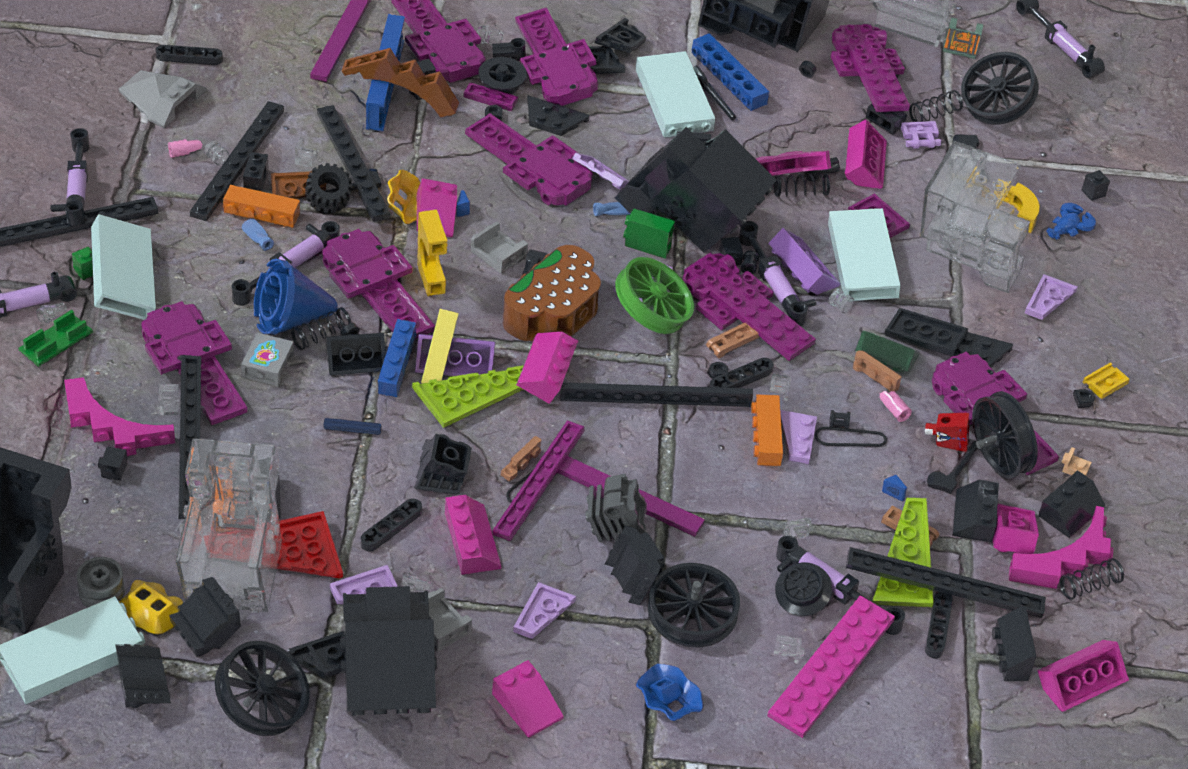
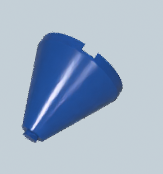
M272 259L266 264L269 267L266 273L261 272L254 296V316L259 317L260 324H256L261 333L276 335L294 327H299L302 323L308 324L312 319L318 320L322 315L327 317L329 312H336L338 304L335 298L286 260Z

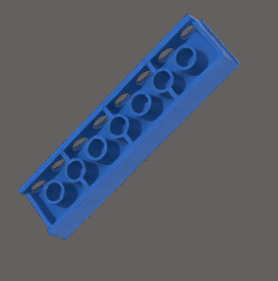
M388 14L379 51L391 48L400 62L405 41L403 40L402 33L405 16ZM372 79L366 102V130L384 131L395 84Z

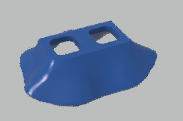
M656 664L648 669L636 683L637 688L641 689L644 694L647 707L665 713L668 719L672 721L678 720L691 712H701L703 710L700 688L687 679L683 671L675 666ZM665 676L678 682L681 696L673 701H678L683 708L673 712L668 707L670 703L664 704L650 689L651 684Z

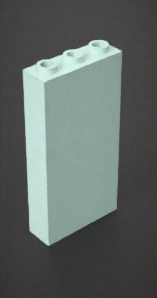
M686 51L637 57L636 72L664 138L676 136V132H681L685 127L692 133L714 131L715 116Z
M883 208L829 211L828 227L844 301L899 298L900 281Z
M98 214L91 226L94 305L98 308L145 320L147 313L156 309L151 229Z
M114 596L1 644L0 661L24 703L28 704L118 665L115 644L143 645L145 644V639L141 632H137L133 618H128L124 604L119 603Z

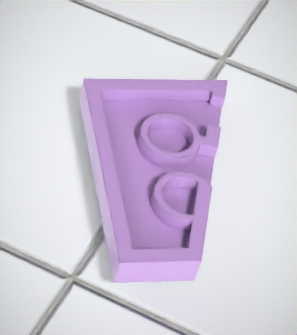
M1043 274L1026 307L1025 314L1041 320L1076 293L1078 287Z
M780 410L781 428L786 440L785 444L789 461L809 464L817 417Z
M388 565L330 583V590L337 604H343V593L364 594L366 587H398Z
M538 582L515 623L513 632L533 639L576 601V596Z

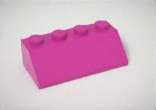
M866 119L849 128L845 176L856 186L881 189L884 183L887 140Z
M564 332L537 333L516 385L550 404L561 389L578 340Z
M467 495L445 497V516L461 575L501 569L500 559L484 504Z
M1101 640L1037 670L1043 690L1060 711L1063 712L1129 681L1118 642Z

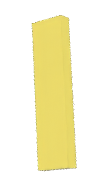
M443 309L439 310L421 381L422 384L429 383V380L433 379L442 381L459 313Z

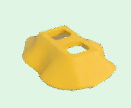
M399 170L398 174L388 181L390 194L387 198L388 207L399 215L405 224L417 221L416 193L420 181L410 172ZM400 189L407 194L406 200L399 195ZM395 201L402 206V211L394 205Z
M135 580L131 585L130 591L119 603L124 604L128 618L132 617L137 627L153 634H162L174 627L169 615L179 612L178 606L182 605L183 601L179 597L168 596L165 588L159 583ZM143 589L151 593L145 600L136 597V594ZM157 600H161L166 604L160 611H156L151 607Z

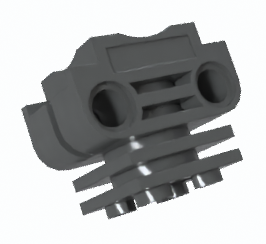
M626 474L614 475L606 478L604 489L601 484L597 485L596 492L594 486H590L589 495L586 497L588 510H586L585 516L587 522H590L593 535H596L599 542H603V534L606 541H611V533L614 540L617 541L625 525L636 528L639 534L646 533L644 517L647 513V503L645 498L639 493V484L636 479L628 480Z

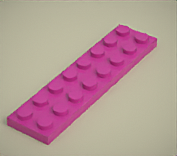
M859 596L771 707L767 716L803 738L893 623L895 616L866 598Z

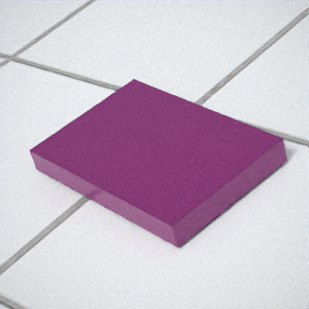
M875 193L848 207V210L883 208L889 238L910 228V223Z

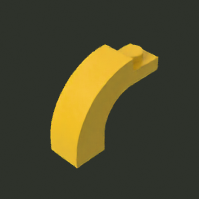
M998 180L993 197L1016 207L1019 213L1015 227L1031 233L1035 227L1040 208L1037 197L1030 189L1020 183L1012 186Z

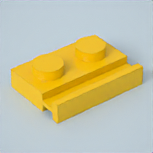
M1110 362L1084 377L1083 383L1089 385L1088 388L1103 399L1127 385L1130 379L1117 367L1114 368Z

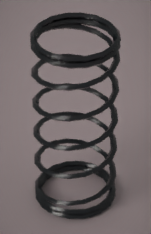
M952 90L946 94H940L938 97L933 96L930 100L925 99L923 102L912 103L909 107L911 120L918 122L915 116V106L920 112V122H923V119L930 121L931 116L937 119L938 113L944 117L946 111L949 114H952L953 110L961 111L963 99L958 91ZM951 94L957 97L960 105L959 109L954 107ZM940 96H944V103L939 98ZM946 97L949 99L952 112H949L946 108ZM933 98H937L936 105L931 101ZM938 99L944 107V115L938 109ZM925 101H929V109L924 104ZM930 102L936 108L937 117H934L931 113ZM923 105L928 110V120H926V118L923 115Z
M818 173L815 177V181L811 174H808L806 179H804L802 174H799L797 176L796 181L792 174L788 176L787 181L783 175H775V196L780 197L781 195V176L783 177L785 182L786 197L788 196L787 186L790 176H792L794 180L795 196H797L798 178L799 176H802L804 182V196H806V183L809 175L812 177L814 184V196H816L815 185L818 175H820L822 178L823 195L828 196L830 193L829 174L824 173L822 177V175Z
M340 307L336 310V314L329 312L327 317L322 315L318 321L312 319L309 325L302 323L300 329L297 327L292 328L291 335L295 345L300 350H304L306 347L309 348L308 339L302 331L303 325L309 327L312 340L318 344L317 335L311 327L312 321L318 323L320 334L325 340L327 334L319 322L321 317L327 319L329 331L335 336L336 331L328 319L329 314L332 313L336 316L337 325L341 330L339 322L342 327L346 325L342 320L340 310L344 312L349 324L352 321L348 312L343 307ZM329 323L331 324V326H332V328H333L334 334H333V332L331 331V328H330ZM294 329L297 331L302 340L303 348L299 345L296 339Z
M1111 558L1108 561H1103L1101 565L1094 564L1092 568L1085 567L1082 571L1076 570L1073 574L1067 573L1062 575L1060 587L1064 596L1072 600L1075 599L1076 595L1081 597L1083 594L1081 583L1074 576L1075 573L1081 572L1083 588L1090 594L1092 592V585L1084 570H1091V582L1097 590L1101 589V581L1106 587H1109L1111 583L1110 577L1116 584L1123 582L1124 570L1116 558ZM1111 561H1115L1118 565L1121 573V579L1119 578V573L1116 567L1111 563ZM1105 562L1107 563L1108 573L1102 566ZM1111 565L1117 573L1118 580L1114 577L1111 571ZM1094 566H1100V578L1098 574L1093 570ZM1101 568L1107 574L1109 585H1106L1102 579ZM1092 571L1096 574L1100 585L1099 588H1097L1093 582ZM1083 574L1090 584V591H1087L1084 586ZM1065 578L1072 585L1073 597H1070L1065 590ZM1074 578L1077 580V582H1078L1079 585H1080V588H1081V594H1080V595L1077 593L1076 585H1075V583H1074Z

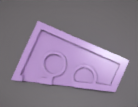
M575 153L572 158L586 166L589 170L598 173V176L602 179L611 181L612 185L618 189L624 188L629 180L592 156Z

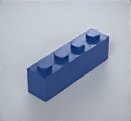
M397 319L378 378V394L398 397L416 338V322Z

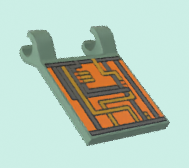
M951 18L942 52L975 59L984 25L977 23L975 32L957 29L958 19Z

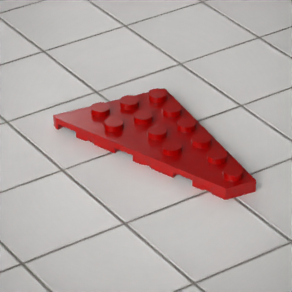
M324 511L204 537L205 547L210 559L343 578V571Z

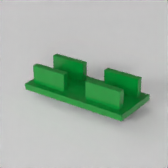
M73 310L54 320V326L48 330L40 329L25 338L23 345L18 348L19 351L39 367L93 333V330L87 326L86 321H81L76 317Z

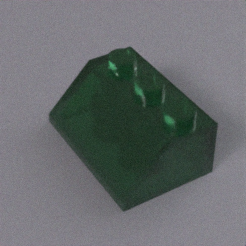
M865 330L862 331L855 349L856 352H866L885 366L887 364L894 366L893 370L904 374V371H911L920 354V351Z

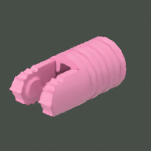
M187 139L168 142L169 154L171 158L189 155L190 152L201 150L203 144L199 140L187 141Z
M895 391L879 393L880 400L899 422H903L911 416L912 410Z

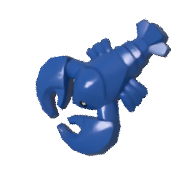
M1065 203L1060 208L1062 217L1057 216L1052 221L1057 225L1054 229L1048 228L1046 232L1051 238L1056 240L1060 239V235L1065 233L1075 236L1079 234L1078 230H1094L1096 220L1090 213L1086 212L1082 216V222H1080L1079 214L1080 212L1083 213L1084 209L1074 203Z

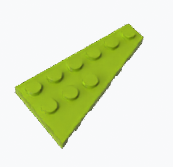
M524 365L510 367L505 371L499 372L491 370L486 374L480 375L472 373L452 376L448 380L442 381L433 379L429 380V383L423 384L414 382L412 383V388L444 428L524 390L516 385Z
M906 498L887 555L888 557L931 567L927 498ZM880 577L872 602L877 605L932 607L933 590Z

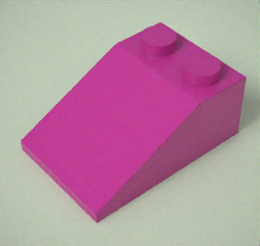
M422 178L416 193L417 231L419 212L437 210L446 237L452 238L457 204V185Z
M998 504L993 547L1001 552L1011 551L1021 554H1034L1039 536L1035 511Z
M529 660L493 678V696L528 738L563 719L564 716L543 678Z

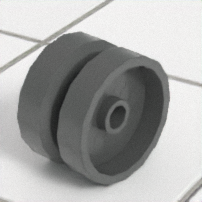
M94 557L85 561L77 571L79 599L83 605L91 607L114 596L119 602L124 597L123 570L117 561L108 557Z

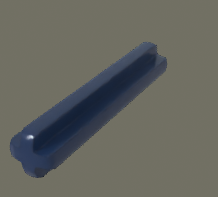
M325 418L323 424L324 429L365 434L380 435L382 430L380 423Z

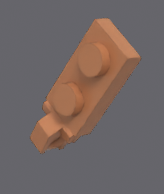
M534 436L511 458L510 463L501 470L500 475L509 482L516 478L517 472L520 469H525L529 460L536 458L540 454L542 440Z

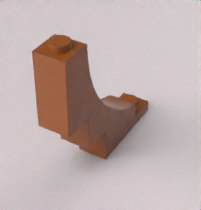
M391 48L346 59L341 70L344 76L360 72L364 79L382 80L402 86L423 98L432 106L440 118L456 114L459 101L441 72L424 75L416 60L400 63Z

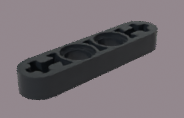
M159 45L155 49L156 58L159 61L218 65L223 62V52L216 48Z
M765 357L757 359L711 379L709 387L741 388L772 374L774 363L771 359ZM750 371L754 375L748 376L745 372ZM736 378L738 382H731L729 379Z
M415 498L406 500L361 535L362 549L369 552L376 550L422 514L421 501ZM395 517H402L404 520L396 522L393 519ZM385 527L388 528L390 531L387 533H382L379 531V529Z
M936 592L934 596L925 646V653L935 659L940 658L945 649L953 601L952 595ZM941 599L945 600L944 607L940 606ZM941 613L946 618L938 619L935 614ZM939 629L943 634L936 635L932 630ZM934 642H938L937 650L933 649Z

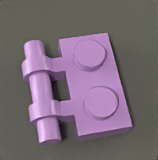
M935 121L901 123L904 139H911L906 140V147L918 149L924 146L928 148L941 146V139H934L938 138L939 135Z

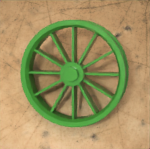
M648 257L634 258L616 278V293L625 310L638 323L654 332L662 334L674 333L693 314L694 302L687 285L676 272L655 259Z

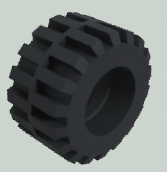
M326 163L325 166L320 164L318 169L314 167L312 173L310 172L305 188L306 200L311 202L310 206L312 208L317 207L316 210L319 212L324 210V213H328V211L335 213L336 209L338 211L342 210L343 206L347 205L352 190L351 177L349 178V173L347 171L344 172L343 167L338 168L337 164H333V166H330V163ZM322 184H331L338 189V191L334 193H327L323 191L319 186Z

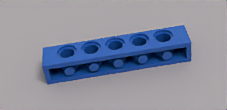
M710 33L693 39L691 53L743 105L752 111L768 104L769 90Z

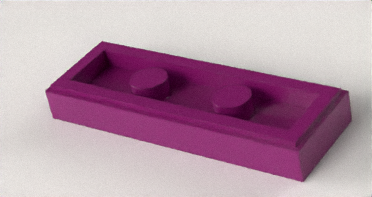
M469 83L463 93L464 98L487 105H497L511 112L518 102V96L474 83Z

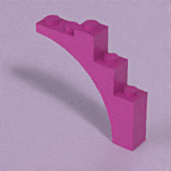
M793 151L777 156L756 158L772 176L831 168L829 151Z
M84 377L64 380L71 428L91 425L94 442L114 440L115 448L125 449L127 456L137 455V448L175 443L173 424L148 425L127 421L104 409L92 397Z
M1096 506L1089 529L1071 545L1060 550L1041 554L1013 553L1009 567V581L1057 589L1062 575L1067 573L1073 574L1076 570L1082 571L1089 564L1101 565L1103 561L1111 559L1114 548L1110 547L1111 539L1106 538V531L1103 530L1107 521V516H1104V507ZM1081 572L1075 573L1074 576L1081 577Z

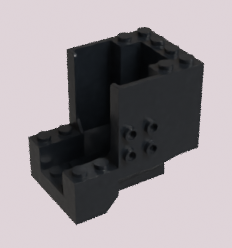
M704 0L698 26L716 35L732 34L734 30H737L774 48L780 44L799 52L825 17L830 0Z
M685 127L665 147L658 150L614 198L630 214L633 209L650 214H655V212L661 210L670 220L675 221L674 224L705 253L727 233L731 235L738 228L737 225L741 227L748 220L746 216H750L757 209L755 205H760L765 200L764 195L767 196L774 189L772 185L776 182V179L726 129L717 137L707 142H701Z
M0 447V626L15 633L27 634L64 574L59 517L67 506L72 489L70 469Z
M410 586L366 587L364 594L343 593L344 638H340V652H345V659L341 660V673H345L346 712H351V716L365 715V711L374 710V715L387 714V710H396V714H407L409 709H417V713H431V709L436 708L435 670L437 669V658L434 652L436 648L434 619L429 616L428 590L424 592H410Z

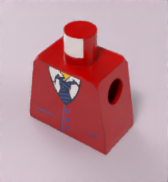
M940 413L937 424L926 423L925 434L936 435V445L939 447L966 452L969 443V413Z

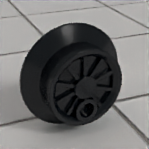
M507 57L491 58L482 63L479 68V78L485 84V87L508 94L515 93L527 77L525 67L517 60Z
M808 562L796 563L787 567L779 575L775 585V594L780 606L788 613L796 616H810L818 613L828 604L832 595V583L827 572L820 566Z

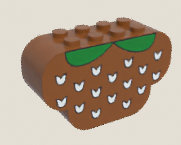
M575 245L560 246L550 254H547L540 263L535 264L527 274H523L515 284L510 285L504 296L503 327L506 332L523 341H533L537 333L564 332L572 337L598 312V295L601 281L599 276L593 272V256Z

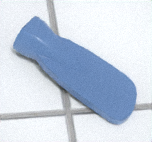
M619 202L594 203L593 205L595 216L604 214L630 215Z
M249 219L242 224V230L253 241L260 244L264 251L273 247L274 241L268 237L266 231L255 219Z

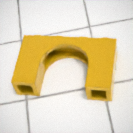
M437 210L419 212L418 270L427 296L445 294L446 279L440 264L439 255L447 254V238Z

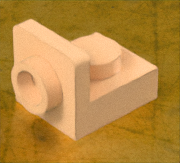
M1071 447L1070 452H1065L1061 463L1064 464L1062 472L1073 475L1076 471H1080L1086 476L1092 462L1074 456L1075 448Z

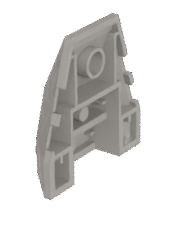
M142 70L119 88V92L130 103H134L137 109L143 112L150 122L163 128L175 119L174 108L186 97L190 96L197 100L207 91V87L183 77Z

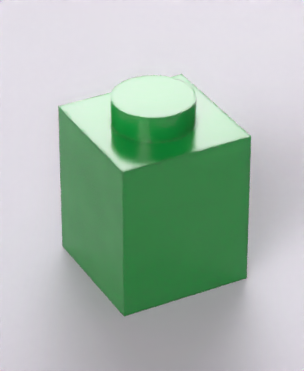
M89 246L72 253L73 268L82 280L92 277L93 258L92 250Z

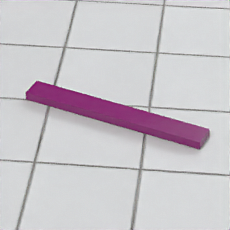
M350 0L310 73L311 79L327 82L371 0Z
M566 421L492 530L494 536L508 541L512 540L584 433V426Z
M569 456L557 471V473L586 487L594 486L596 491L597 485L600 484L604 489L605 480L610 477V475ZM639 489V493L645 498L647 503V515L694 537L704 525L705 519Z

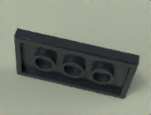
M903 308L898 309L885 329V336L950 356L956 354L968 334V328Z

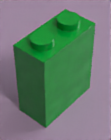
M633 209L631 214L627 215L625 219V225H627L623 234L625 246L666 259L672 247L675 221Z

